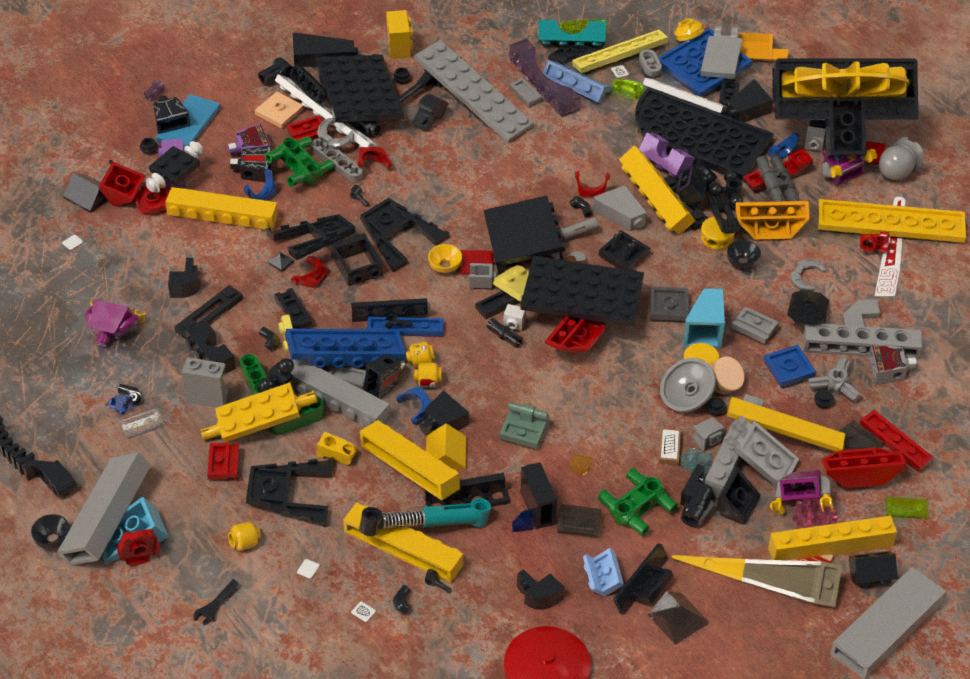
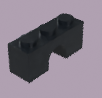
M206 320L185 329V342L189 348L194 350L197 359L224 363L225 370L223 375L236 369L234 355L225 344L219 347H212L217 345L216 335Z

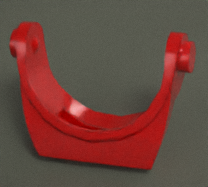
M360 147L357 161L359 168L363 167V161L366 160L380 162L386 168L391 167L392 163L381 147Z
M579 171L575 172L580 196L595 197L605 193L607 180H610L609 172H606L605 181L598 187L585 186L579 179Z
M308 256L306 258L307 263L316 268L304 276H292L291 281L293 284L317 287L327 274L328 269L318 258Z

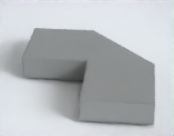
M877 299L857 300L843 314V325L864 326L863 318H878L880 310Z

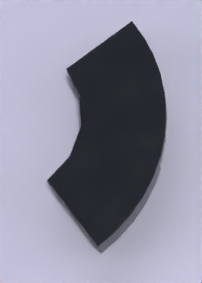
M573 45V47L565 49L562 47L553 51L548 56V60L565 65L576 58L593 53V48L583 45Z

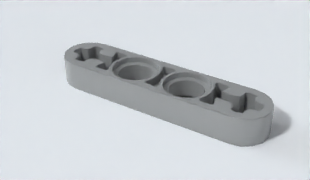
M317 138L312 142L313 153L324 162L328 159L332 160L334 163L333 169L348 181L355 183L362 180V168H359L349 157L337 148L328 146V143L323 139ZM329 154H334V155H336V156H335V157H328L327 155H329ZM341 163L347 164L346 166H339Z

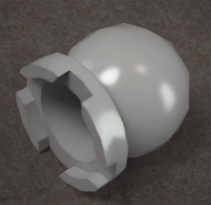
M902 137L894 143V146L884 150L880 156L879 166L886 178L903 180L913 171L924 165L923 158L925 154L917 142L913 143L908 140L909 137Z

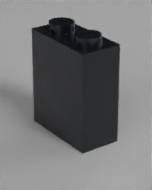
M541 462L521 467L520 493L535 528L540 529L555 525L557 498Z

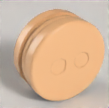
M725 356L710 364L716 376L714 390L716 393L728 395L742 387L744 371L737 360Z

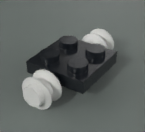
M191 141L190 146L184 147V151L172 146L149 166V170L153 174L152 178L146 179L147 188L151 192L159 193L160 188H165L166 186L165 180L174 185L179 184L200 166L198 156L203 155L202 145Z

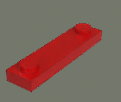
M871 411L860 420L862 427L893 452L901 451L905 461L918 472L932 463L934 457L877 411Z

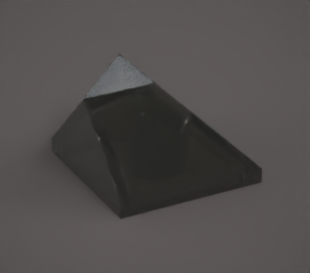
M666 591L648 614L675 645L706 626L709 622L680 592Z

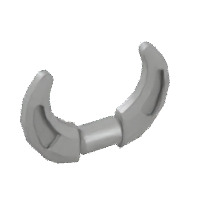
M333 117L324 120L319 125L318 137L320 140L326 141L330 147H343L353 138V131H350L344 138L333 139L328 135L327 128L334 122Z
M800 260L796 263L797 267L794 272H791V281L799 289L813 291L815 287L804 283L801 273L803 269L817 268L824 272L825 267L816 260Z

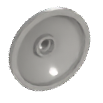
M686 358L678 361L667 370L662 378L660 385L662 400L670 409L676 412H691L702 407L711 398L715 390V372L706 361L699 358Z

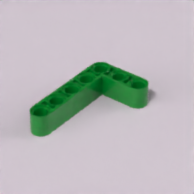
M253 354L242 356L240 359L241 374L250 393L255 395L263 392L259 388V382L267 376L257 357ZM316 396L318 403L302 407L299 410L300 417L269 427V430L275 435H280L322 420L324 417L323 400Z

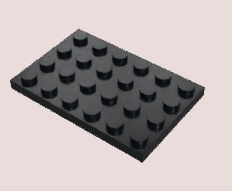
M383 55L323 56L316 58L315 64L322 85L326 89L327 100L335 123L404 119V111Z
M533 256L520 310L634 327L644 272Z

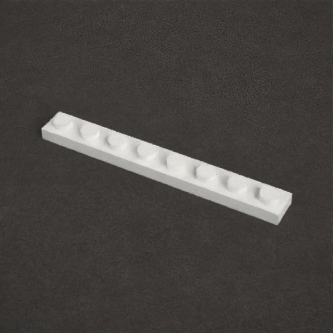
M277 75L275 81L280 84L279 87L287 92H291L293 98L303 101L302 105L309 109L312 108L314 114L320 117L323 116L325 120L333 117L331 109L323 103L311 100L288 77ZM334 121L330 124L336 126V130L344 135H348L350 131H353L354 134L351 141L360 144L359 148L379 147V145L348 122L335 123Z

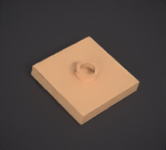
M276 92L255 109V115L282 129L304 110V105Z

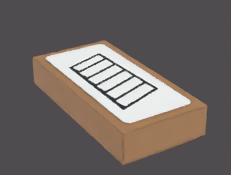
M661 428L658 463L679 465L681 430Z

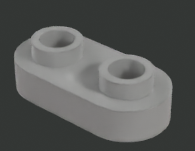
M649 49L642 50L639 55V61L645 74L651 77L660 75L662 65L656 53Z

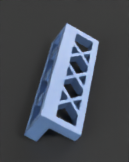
M551 60L547 61L542 76L598 103H601L605 92L611 93L613 89Z

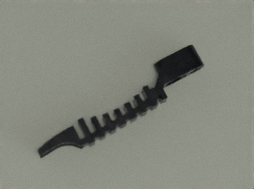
M0 416L1 455L4 458L6 457L10 464H13L15 470L18 469L21 476L25 474L28 481L35 477H40L57 498H61L77 488L71 474L58 460L54 462L34 460L35 455L33 452L26 455L27 450L25 448L19 450L20 445L18 443L13 444L12 437L8 438L9 433L5 431V425L2 423L3 418Z

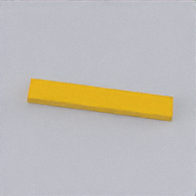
M731 397L729 401L728 417L738 420L740 416H743L749 423L755 421L762 428L829 450H843L845 433Z

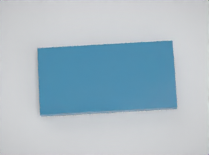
M189 94L182 104L189 112L190 126L158 134L156 142L161 143V140L183 139L184 147L190 146V142L196 141L221 108L220 103Z

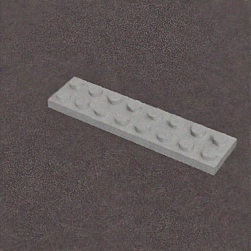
M441 40L415 55V60L507 143L533 127V121Z

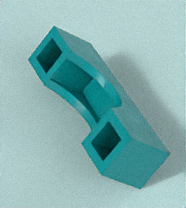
M539 20L538 41H542L541 44L550 45L552 42H558V45H568V42H575V45L592 43V46H602V43H605L606 21H589L587 27L580 33L568 34L559 28L556 20Z

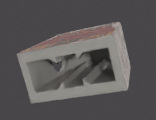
M871 345L868 358L875 385L903 381L907 369H916V358H905L902 347Z

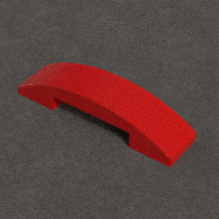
M804 149L788 155V161L783 162L785 169L789 170L790 178H793L806 169L813 162V159ZM759 170L743 176L744 181L752 190L767 189L763 179L760 177L761 172Z

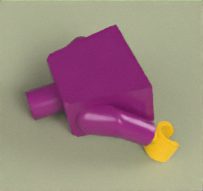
M94 299V301L90 302L85 318L93 334L98 335L95 343L106 347L109 338L119 340L134 325L144 323L146 321V312L140 314V310L136 309L133 314L128 306Z

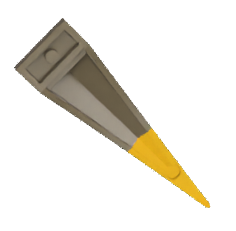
M671 556L674 560L810 604L835 608L842 565L822 561Z

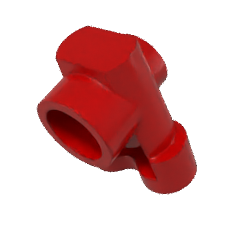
M880 231L878 234H861L860 247L867 252L875 249L879 250L880 253H888L889 232Z

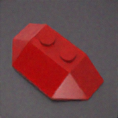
M565 317L545 340V344L569 354L586 353L604 333L606 327L604 322Z
M882 448L841 450L822 458L826 474L844 488L885 485L907 466L901 451L893 452Z

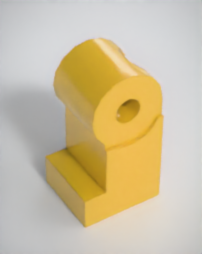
M324 432L317 444L316 457L324 459V457H334L333 459L340 464L349 465L357 452V448L345 439Z

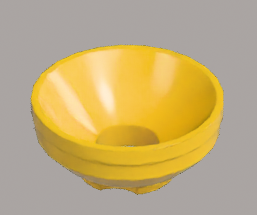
M687 18L678 23L674 33L677 41L690 40L701 35L705 28L700 21Z
M441 244L430 250L428 260L434 270L441 273H450L461 265L462 254L453 245ZM449 263L450 266L445 268L441 267L440 264Z

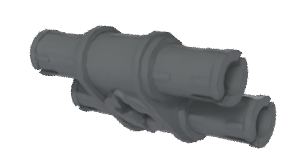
M767 156L757 158L756 162L761 170L760 177L766 185L767 193L771 194L773 202L799 201L795 193V184L790 178L789 170L785 169L781 157L775 156L771 158L770 163Z

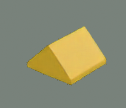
M444 424L426 436V451L430 455L441 460L452 469L466 470V436L450 425Z

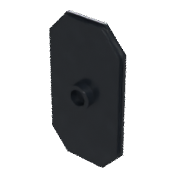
M800 290L793 292L787 316L795 322L809 325L825 323L829 299L822 293Z

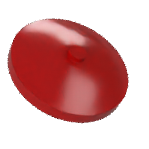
M540 626L528 629L516 636L505 652L504 674L506 679H589L591 660L586 646L577 636L558 627Z

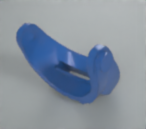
M793 133L779 144L773 145L768 150L767 155L770 158L780 156L781 159L788 156L798 144L799 134Z
M269 169L265 170L266 181L260 193L255 194L249 185H245V194L251 199L264 201L273 197L276 194V185L272 171Z
M421 386L412 388L396 397L398 403L409 399L422 402L420 411L411 419L412 424H419L424 420V409L432 402Z

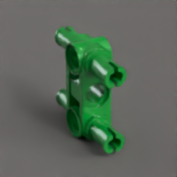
M309 136L299 140L285 138L283 143L278 145L275 150L265 153V160L268 163L282 159L295 173L287 177V184L290 187L300 183L313 185L324 173L334 168L332 160L328 159L325 162L317 163L305 150V148L312 146V140Z
M633 467L626 474V478L636 485L632 490L620 499H616L606 489H603L598 494L597 499L609 508V512L614 516L616 524L619 526H630L641 536H644L648 533L650 526L639 518L656 504H659L672 514L677 510L678 503L666 494V490L662 487V483L658 478L645 477Z

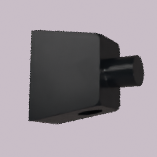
M445 391L441 392L424 409V423L420 425V429L425 435L435 431L444 424L450 425L457 431L468 426L469 412Z

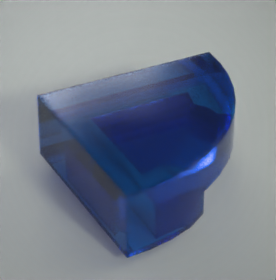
M124 394L111 398L106 406L120 414H125L133 397Z
M530 510L522 511L513 520L512 532L533 530Z

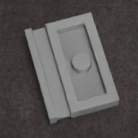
M745 306L736 317V320L732 322L731 328L765 344L766 340L777 329L779 322Z

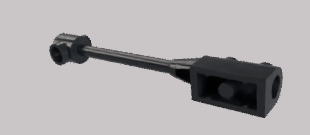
M424 68L425 72L417 83L398 98L400 103H403L419 89L431 84L439 88L443 85ZM379 120L356 122V129L365 136L371 134L375 137L381 132L382 125Z

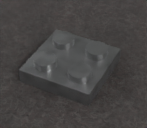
M651 287L650 319L686 321L689 315L688 288Z

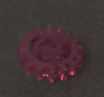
M821 497L804 498L801 501H796L792 520L796 521V527L801 526L802 528L836 524L838 511L836 509L831 511L830 506H826L823 512L820 505Z

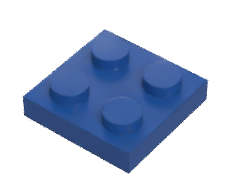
M799 345L764 355L763 361L780 387L816 376V370Z

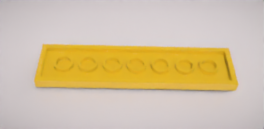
M819 199L818 230L861 234H878L880 231L889 232V236L962 243H965L966 240L965 212Z

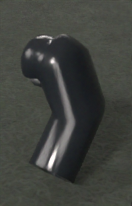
M574 196L570 200V205L573 208L578 206L581 208L585 218L593 215L589 203L581 197Z
M124 384L119 385L118 393L127 395L132 404H138L141 401L142 396L138 388Z
M402 585L393 597V605L401 614H406L410 610L406 597L411 590L406 585Z

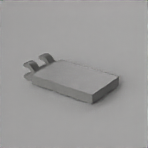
M715 26L714 36L708 37L701 67V76L735 79L742 48V38H739L738 34L739 27H732L731 36L722 35V26Z
M740 416L738 421L735 420L733 422V430L730 434H726L723 439L724 442L735 446L734 452L777 487L780 479L792 473L799 458L757 422L749 423L743 416Z

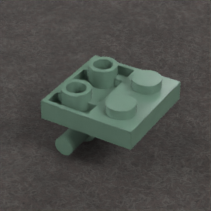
M509 402L508 409L510 411L499 433V439L537 449L549 422L550 415L546 411L535 409V406Z

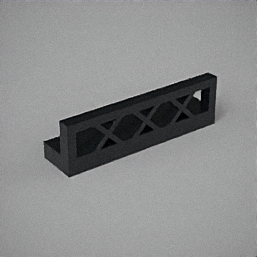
M427 298L354 302L351 303L352 322L368 321V317H388L390 314L406 318H428Z
M504 472L459 480L460 489L444 500H440L424 489L426 507L434 503L451 505L450 503L457 499L463 503H471L472 497L475 496L489 501L491 507L509 504L505 489ZM501 492L503 498L494 499L490 496L493 493Z

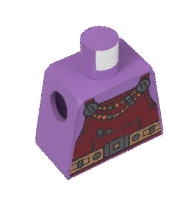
M261 123L236 132V142L227 144L230 155L240 153L241 155L242 150L248 148L271 147Z

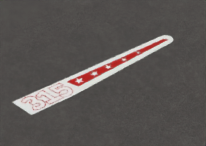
M896 197L893 206L905 207V199L903 197ZM889 236L888 253H883L875 296H895L900 272L902 237Z

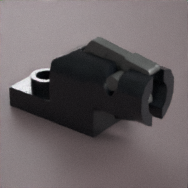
M698 463L681 493L680 505L684 506L681 520L693 528H697L715 507V503L712 501V488L704 484L706 475H704L705 466Z

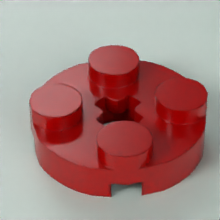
M144 185L134 198L135 205L143 215L167 212L166 200L170 191L166 187V189L160 188V192L155 193L151 192Z
M146 529L133 533H124L117 547V553L121 561H125L130 566H137L148 562V558L153 554L156 556L160 550V543L154 531Z

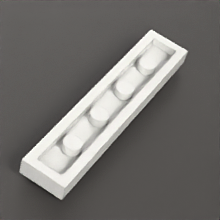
M651 78L644 79L643 85L660 90L666 94L679 97L718 113L726 112L727 106Z

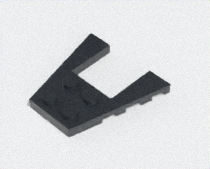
M387 198L362 213L360 220L388 266L394 272L407 264V258L387 240L388 238L412 224L436 246L449 237V232L447 230L442 231L438 228V225L433 222H426L421 219L422 216L417 213H410L406 207Z
M340 214L317 218V222L314 223L302 221L300 225L289 227V224L280 226L281 229L271 231V228L266 229L267 236L273 241L306 231L316 237L315 239L288 247L289 254L296 260L356 233L355 226Z
M329 457L328 460L324 461L311 459L306 463L297 464L296 461L288 462V465L277 466V463L251 466L246 504L326 527L328 506L288 502L291 475L331 478L334 457Z

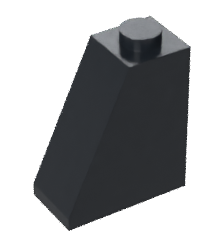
M754 79L728 102L726 114L742 122L771 113L772 98Z

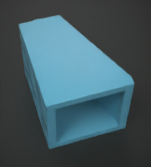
M703 289L686 318L683 347H689L695 343H706L714 348L721 349L725 325L723 289Z

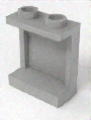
M194 358L186 359L182 370L186 403L216 408L226 405L229 389L224 388V363Z

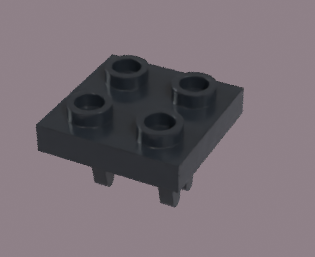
M619 230L618 234H614L613 238L599 249L598 255L620 269L631 270L650 253L651 248L624 231Z

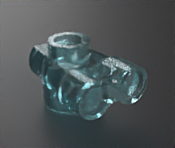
M690 448L687 453L681 454V467H684L687 471H694L698 463L705 466L704 474H708L712 466V454L703 453L697 448Z

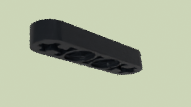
M298 65L293 66L290 71L291 80L311 100L323 103L327 97L326 89L305 68Z

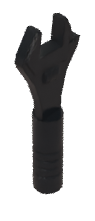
M232 579L211 603L195 610L194 621L201 615L206 618L202 623L203 625L210 621L214 622L218 607L235 590L239 583Z

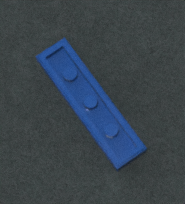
M368 317L367 329H388L385 327V324L388 322L385 320L387 317ZM398 317L399 320L412 322V327L395 325L391 328L398 329L400 336L443 337L444 318Z

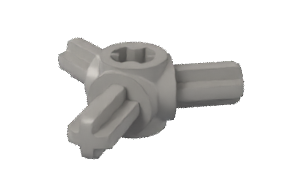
M845 357L839 359L836 368H833L830 373H826L824 377L809 378L808 385L811 389L827 387V390L832 393H844L852 401H857L861 396V393L850 385L847 373L850 362Z

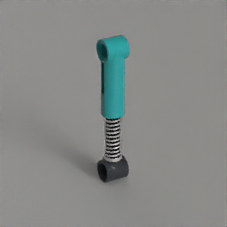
M476 498L471 503L421 507L420 510L395 511L391 513H383L378 508L367 507L362 511L359 530L366 536H376L380 530L389 528V526L391 528L393 526L394 528L396 526L399 528L400 526L406 527L408 525L410 527V525L414 526L415 524V526L421 525L423 528L471 524L475 527H483L487 525L491 504L486 499Z

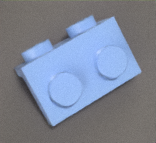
M609 548L594 558L588 554L583 556L584 569L589 578L588 584L593 592L605 597L624 585L614 550Z

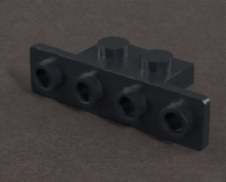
M657 543L613 600L620 614H625L634 601L652 604L674 576L670 569L661 568L668 559L662 544Z

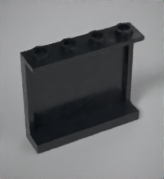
M547 195L483 210L498 275L505 272L504 265L529 260L533 256L542 257L559 253L560 259L563 260L562 252L565 251L563 240L559 241L562 238L560 228L555 227L558 225L556 214L552 215L555 212L553 202H549Z

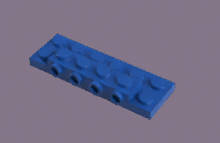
M286 329L285 331L291 360H308L309 366L317 368L324 366H334L336 368L353 366L361 368L385 354L395 359L401 358L405 360L406 357L398 329Z

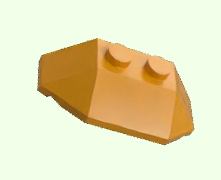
M809 201L735 203L736 217L740 226L754 240L791 239L810 219Z

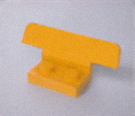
M739 33V38H742L741 53L751 60L775 61L778 58L788 57L789 49H772L773 34Z

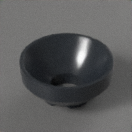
M748 240L734 241L727 249L729 262L741 269L755 266L761 256L760 248ZM744 258L748 262L741 263L738 261V259Z
M56 514L45 515L33 524L31 528L32 538L42 548H56L61 546L70 530V526L63 516ZM49 535H58L55 541L47 540Z

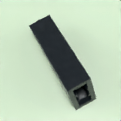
M292 33L294 66L316 67V58L323 56L358 55V47H354V40Z

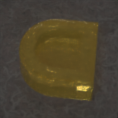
M573 453L570 463L571 471L577 475L588 473L593 457Z

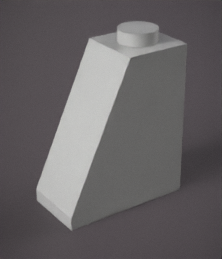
M625 185L593 197V211L628 231L646 226L647 212Z

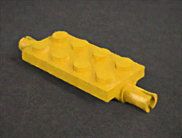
M287 383L217 407L215 411L218 422L216 425L200 429L204 441L221 435L225 443L300 417L299 410L302 407L318 403L316 394L313 390L312 392L297 396L294 394L291 383Z

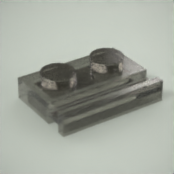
M853 419L839 430V432L845 433L843 447L846 450L881 448L883 445V441Z
M561 504L557 533L598 538L602 509Z

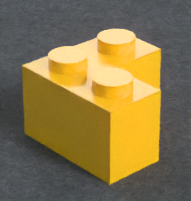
M406 10L387 11L386 24L390 59L410 58V51H413V41H410V38H413V29L409 28L411 27V18L407 17Z

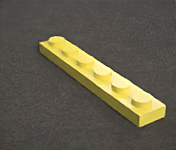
M656 30L572 60V63L580 73H586L592 69L631 57L642 50L668 43V37L662 31Z

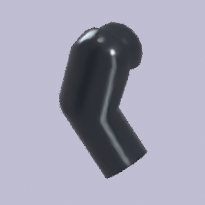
M262 327L259 335L267 340L264 346L269 350H273L275 345L277 346L278 336L268 328Z

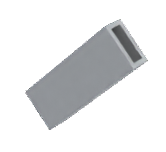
M139 452L110 458L57 551L69 565L93 562L100 559L151 466Z
M911 567L833 642L830 654L862 679H866L943 604L946 591L939 584L927 578L924 573Z

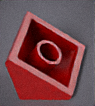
M112 161L99 185V189L112 206L133 202L146 175Z

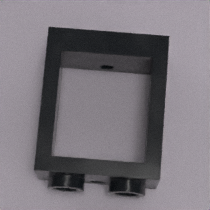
M365 233L331 244V257L348 286L383 275L382 261ZM364 252L371 264L349 271L343 259Z

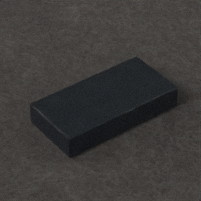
M502 290L475 303V308L485 319H488L506 310L508 304L516 305L517 299Z

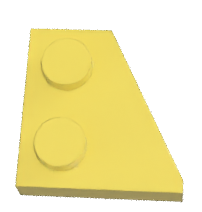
M517 264L495 277L493 284L521 302L529 271Z
M284 315L281 316V322L278 323L280 334L284 338V350L289 353L285 331L286 329L293 328L290 316Z

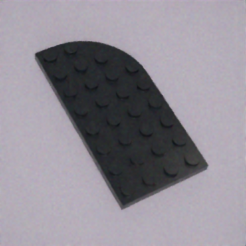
M650 87L646 89L636 105L635 122L643 137H645L646 133L657 134L669 141L666 148L667 152H671L672 148L683 151L685 148L690 149L707 167L722 173L734 170L741 180H744L743 176L750 174L757 163V158L762 156L774 137L772 132Z

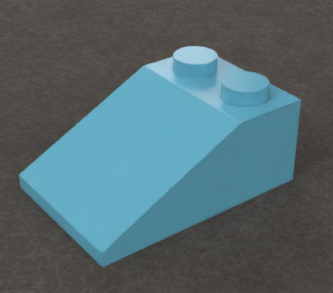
M144 497L130 505L124 513L102 553L106 563L120 559L117 547L122 540L121 536L126 532L133 533L152 529L159 543L169 537L157 508Z

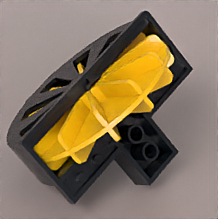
M778 58L775 60L774 68L772 69V105L775 108V120H825L826 157H863L866 155L865 120L919 119L918 61L915 58Z

